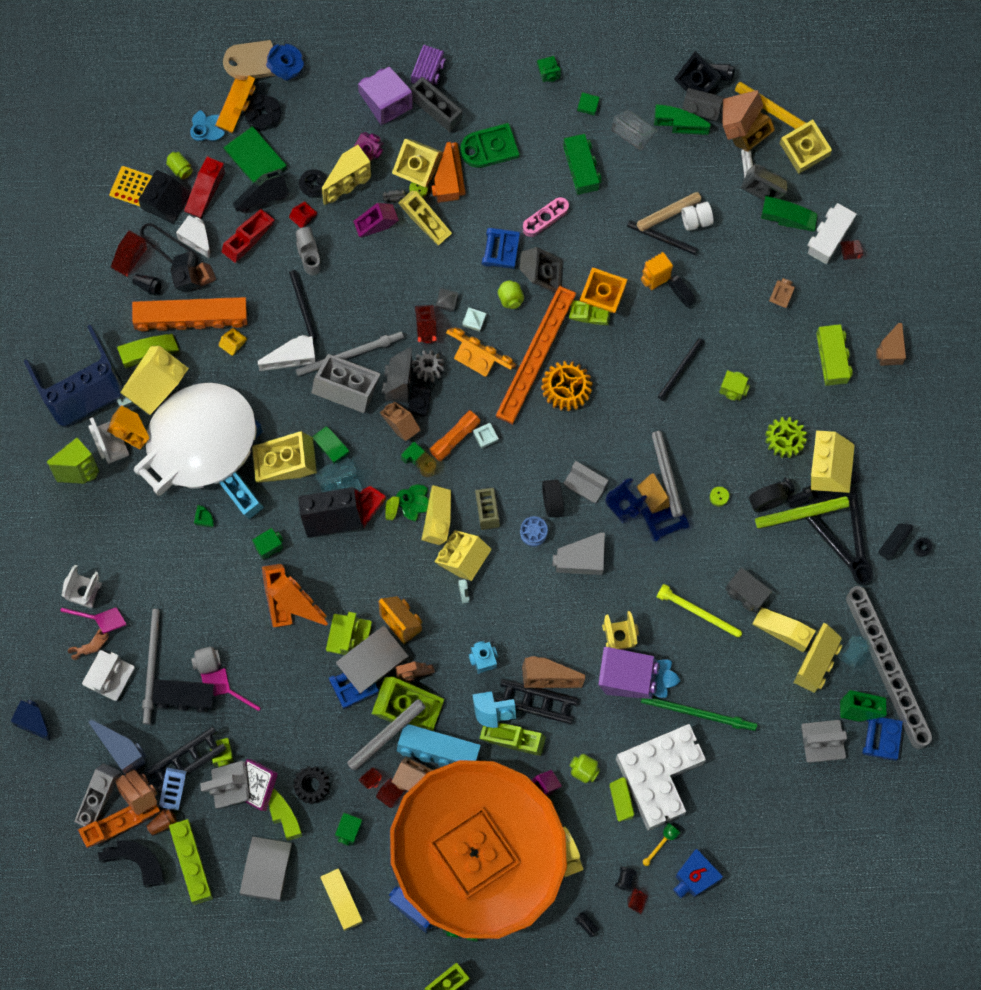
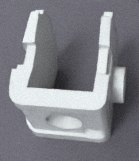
M74 565L64 581L62 596L68 601L92 608L97 591L102 585L99 582V574L95 572L91 579L83 577L77 573L78 566ZM82 586L87 587L84 596L78 594V589Z

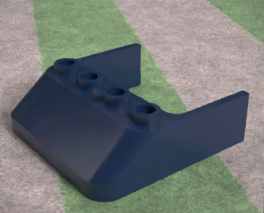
M91 325L87 327L101 353V359L57 384L45 389L34 365L27 359L24 360L45 405L55 421L62 427H70L124 396L120 393L124 384L97 331Z

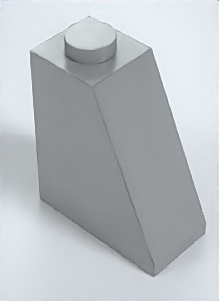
M598 533L558 548L557 555H553V566H556V573L602 575L605 533Z

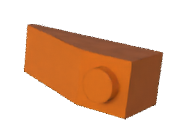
M451 142L446 143L434 178V185L431 186L433 197L436 196L437 203L459 200V187Z
M282 564L263 566L264 587L272 627L291 625V613L286 612L266 590L280 576L285 575V568Z

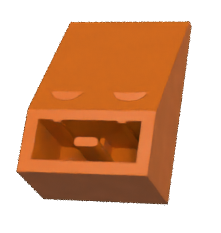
M283 574L266 589L286 612L323 625L328 624L325 621L327 616L316 604L312 606L314 601L304 590L299 591L301 586L291 576L287 578Z

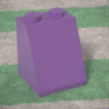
M390 67L380 69L375 75L366 77L358 83L360 95L381 126L412 109V91Z
M604 647L598 685L606 695L652 699L653 693L655 694L657 690L655 675H658L660 666L654 656Z

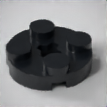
M255 94L248 100L249 104L246 111H244V116L250 127L253 126L257 131H266L268 128H273L278 124L281 117L278 101L271 96ZM265 110L267 114L259 116L258 111Z

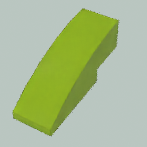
M173 334L153 336L118 346L117 349L125 369L139 364L151 346H161L170 354L179 352Z
M498 723L497 728L483 726L479 739L509 749L541 756L546 737L539 732Z
M273 788L268 804L273 823L282 822L287 841L302 837L298 822L291 808Z

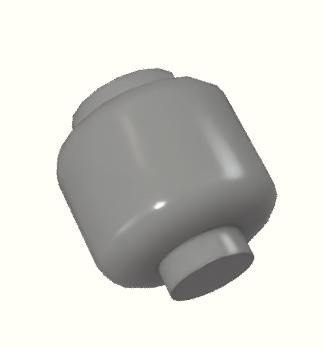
M213 647L196 650L194 653L195 658H191L194 670L198 669L200 674L217 671L219 665H221L218 650H214Z

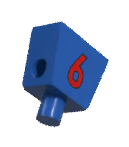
M696 849L675 876L680 883L673 891L679 898H682L687 892L696 897L719 882L723 876Z

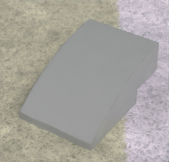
M383 626L339 659L336 664L358 692L362 693L404 661L408 655L386 627Z
M252 837L240 889L241 896L281 902L292 843Z

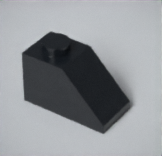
M192 251L175 256L171 266V275L175 289L187 292L201 287Z

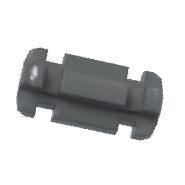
M403 189L401 191H388V193L383 192L384 202L389 200L390 202L400 201V199L405 197Z

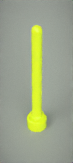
M663 583L656 596L662 601L663 599L666 601L669 599L736 637L742 636L741 630L672 593L670 587Z

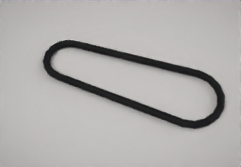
M147 223L140 228V236L171 263L173 260L143 235L142 231L146 226L154 227L186 250L192 251L195 257V265L198 264L197 254L156 225Z

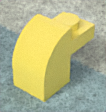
M565 826L563 829L566 834L567 869L564 876L568 877L582 871L583 867L576 844Z

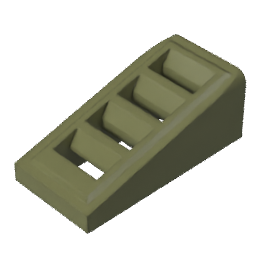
M494 488L475 490L481 530L500 527ZM487 496H491V497H492V498H489V499H482V500H480L481 497H487ZM494 511V513L483 514V512Z

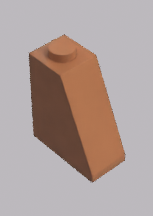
M758 90L723 99V128L728 140L746 136L763 108V102Z

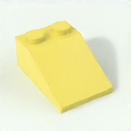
M151 346L120 393L151 415L179 384L189 368L161 346Z
M302 431L252 446L255 481L257 483L295 479L317 473L313 437Z

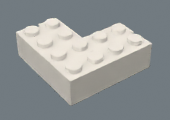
M690 724L621 752L616 756L618 766L623 777L626 778L627 786L648 831L663 825L666 820L667 822L684 816L686 813L671 778L701 766L706 761L699 744L695 745L697 739Z

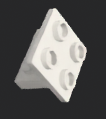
M100 650L82 684L113 701H117L135 667L122 661L119 655L113 652L108 654Z

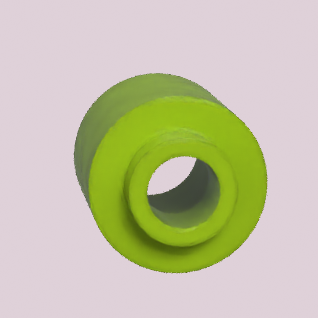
M172 152L168 155L166 165L177 177L186 179L193 172L191 164L180 152Z

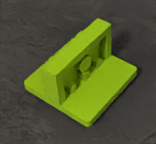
M348 612V616L334 614L326 651L346 655L369 637L372 622L357 618L356 613Z

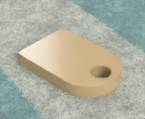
M271 40L231 46L227 49L223 58L224 69L230 76L239 80H247L248 75L253 78L276 76L266 66L268 53L273 47ZM228 61H235L237 66L230 65Z

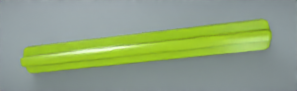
M845 496L758 517L755 519L756 527H768L847 508L850 506L849 499Z

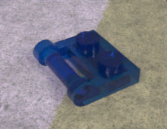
M648 507L640 511L654 542L667 534L682 528L683 530L689 528V523L683 512L682 516L678 517L679 522L656 530V525L676 518L673 517L670 507L653 514Z

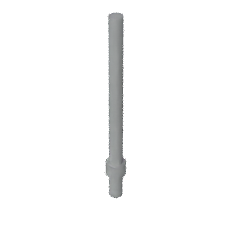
M402 331L390 336L384 335L379 340L334 356L345 360L381 346L383 348L390 346V343L404 339ZM325 359L295 369L297 376L320 369Z
M152 609L145 700L142 702V709H144L143 725H151L152 710H154L152 700L160 618L159 609Z

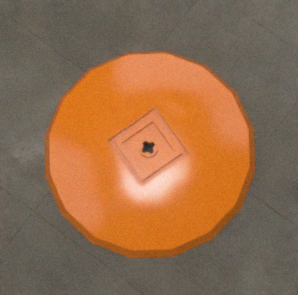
M459 760L428 772L403 796L390 828L391 866L404 897L430 924L462 938L499 939L531 926L555 901L567 869L566 834L552 801L526 775L494 761ZM471 848L474 851L478 850V858H476L475 856H470V853L472 852Z

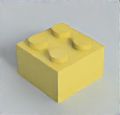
M814 120L783 136L780 140V145L798 174L829 157L832 152L831 147Z

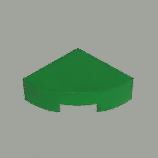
M197 505L194 525L214 528V521L210 512L205 507Z

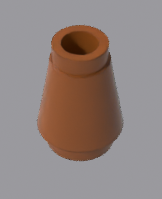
M167 809L166 811H161L146 827L153 836L169 829V825L178 821L174 813Z

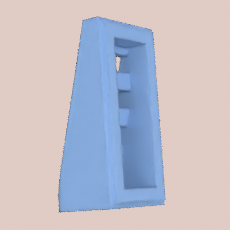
M167 767L159 807L179 810L187 771ZM169 777L179 778L181 780L180 782L169 780ZM167 784L177 785L179 789L167 787ZM166 791L178 793V795H167ZM164 799L176 800V804L164 802Z

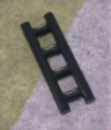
M505 679L501 680L500 686L505 687L503 699L497 698L496 702L511 700L513 690L524 692L522 704L514 702L515 710L572 724L573 717L567 715L570 704L576 706L578 698L540 688H524V684ZM532 695L543 697L541 709L529 706ZM551 700L563 702L560 713L548 711Z
M213 726L147 769V773L150 776L156 773L161 781V784L157 786L160 793H162L165 778L163 768L170 763H173L178 770L187 771V776L227 750L224 743L218 746L212 737L217 733ZM206 740L211 751L201 757L196 746ZM190 752L195 762L184 767L179 758ZM170 777V778H169V780H173V781H180V780H181V779H179V778H174V777Z

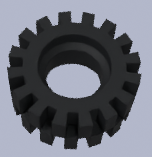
M308 766L296 774L293 786L300 800L304 803L313 804L315 802L320 803V800L325 799V796L329 793L330 783L327 774L321 768L318 769L316 766L310 768ZM309 778L317 779L320 784L318 790L312 793L304 788V783Z

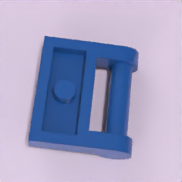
M488 228L486 231V236L488 237L485 256L482 258L481 264L488 267L497 266L515 269L520 232ZM495 237H500L497 258H492Z
M344 673L328 678L343 709L379 693L375 683L362 693H359L352 683L340 688L338 684L348 679Z
M883 717L867 720L869 723L866 744L863 747L862 754L897 761L903 721ZM876 724L881 725L878 750L873 748Z

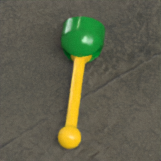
M668 823L664 827V838L649 857L643 860V865L649 866L651 859L667 840H674L680 835V832L674 826Z

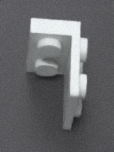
M90 418L91 425L88 427L102 459L106 458L109 464L129 456L124 441L107 432L110 422L96 426L94 419Z

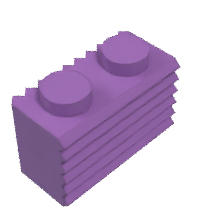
M423 45L411 75V83L415 84L421 77H424L433 86L434 84L437 85L440 78L439 70L444 68L446 62L444 51Z

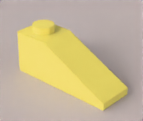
M417 191L409 192L398 202L409 217L438 246L452 234Z
M434 485L431 487L422 541L437 545L447 541L450 527L451 490Z
M761 607L752 625L801 652L805 651L815 633L814 629L803 623Z

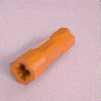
M469 410L443 438L439 439L430 448V453L441 462L468 433H471L480 424L481 420Z

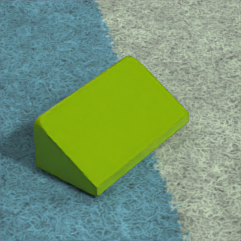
M623 777L611 782L609 785L619 822L630 820L634 817L626 778Z

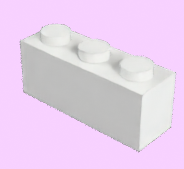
M839 203L836 204L834 209L832 207L829 209L825 216L828 219L825 223H820L817 228L818 235L816 237L812 236L807 245L810 247L807 254L825 264L829 262L856 217V213Z

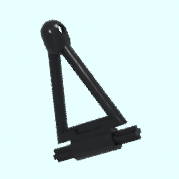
M856 471L852 472L851 485L860 482V476ZM810 485L803 488L802 492L788 497L787 504L790 508L806 502L812 505L845 496L848 497L856 557H851L815 515L805 517V519L848 566L855 582L860 585L868 584L872 580L873 571L865 555L857 487L850 488V493L811 490Z

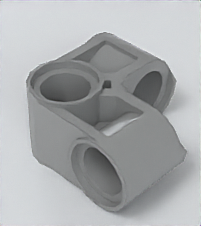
M310 227L300 228L295 233L299 256L302 259L305 272L309 275H316L321 270V264L312 229ZM310 262L316 263L313 266L308 265Z

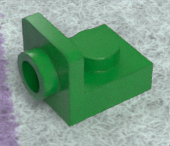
M554 56L537 60V66L543 82H553L560 78L561 69L557 66Z

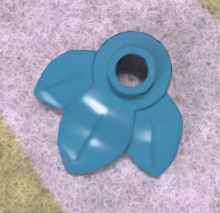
M198 111L192 118L191 137L195 141H203L205 139L216 141L221 139L225 132L215 126L219 115L206 117L203 111ZM199 131L203 132V134L197 135L196 133Z
M663 659L657 661L660 667L658 675H655L657 690L655 694L653 693V695L659 698H667V688L674 687L680 683V678L677 674L670 671L672 661Z

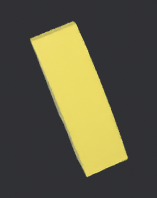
M339 868L321 876L320 878L343 930L346 931L362 924L363 921Z

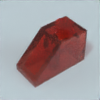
M129 230L118 245L111 268L127 277L147 249L145 239Z
M434 305L415 306L418 342L431 343L432 341H437Z

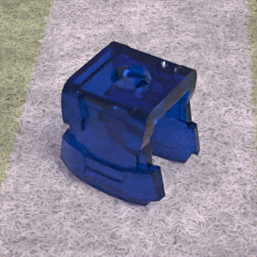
M632 478L625 479L620 485L610 491L605 499L606 505L622 523L630 517H636L641 512L640 509L644 507L643 503L647 498L645 495L637 499L631 493L629 486L634 480ZM623 500L628 501L630 504L625 510L619 506V503Z

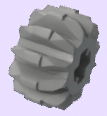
M423 350L422 356L417 354V360L413 361V373H418V379L424 377V382H427L428 378L434 382V376L440 378V372H444V367L442 366L444 360L439 359V353L433 356L432 350L429 354H426V351Z

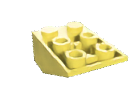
M359 145L341 155L322 187L324 205L329 202H335L342 194L350 193L354 187L364 184L370 179V161Z

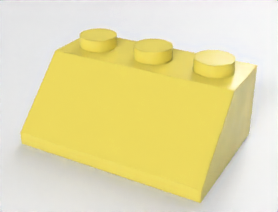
M816 431L811 472V490L850 493L855 445L837 432Z
M823 623L793 682L813 693L818 688L822 689L826 681L823 676L826 671L830 672L834 664L831 660L834 654L838 655L842 648V645L839 644L842 637L829 625Z

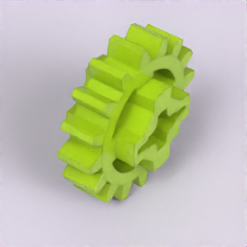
M781 417L780 422L775 419L773 425L769 424L767 428L769 431L765 433V436L768 437L765 443H770L768 450L774 449V455L780 453L781 458H783L784 454H787L788 458H791L792 453L797 456L798 450L802 451L804 448L803 444L807 441V439L803 438L807 433L801 431L804 426H798V420L791 422V417L787 421ZM779 428V433L773 435L775 430ZM796 440H798V443L794 447H792V442H796Z

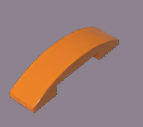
M155 805L137 815L128 806L98 822L94 821L78 829L86 848H89L143 823L159 813L160 810Z

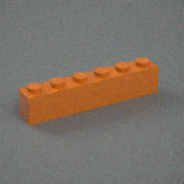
M246 297L132 302V321L134 329L138 331H148L149 329L165 331L168 328L185 330L189 327H194L195 329H204L205 327L223 328L224 326L240 328L243 325H248Z

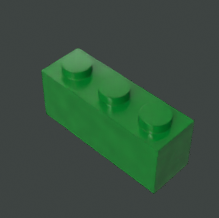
M585 134L564 138L563 149L577 195L597 191L599 183L602 181L600 173H596L595 167L597 163L595 156H591L590 150H592L590 140L586 139Z

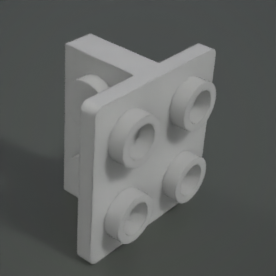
M840 720L801 725L807 763L846 758L844 742L847 736L846 731L842 732Z
M243 761L212 769V780L200 783L201 791L214 795L215 808L220 809L249 800L246 766Z

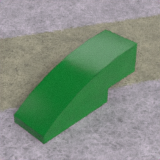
M658 104L655 106L654 126H672V133L709 134L710 123L701 117L672 106Z
M765 196L761 219L776 221L780 226L814 232L817 213L788 201Z

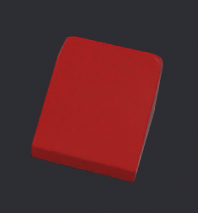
M304 201L292 209L289 218L300 228H303L317 215V212Z

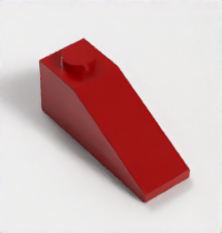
M208 156L206 157L198 172L184 212L200 219L202 218L225 175L224 163Z

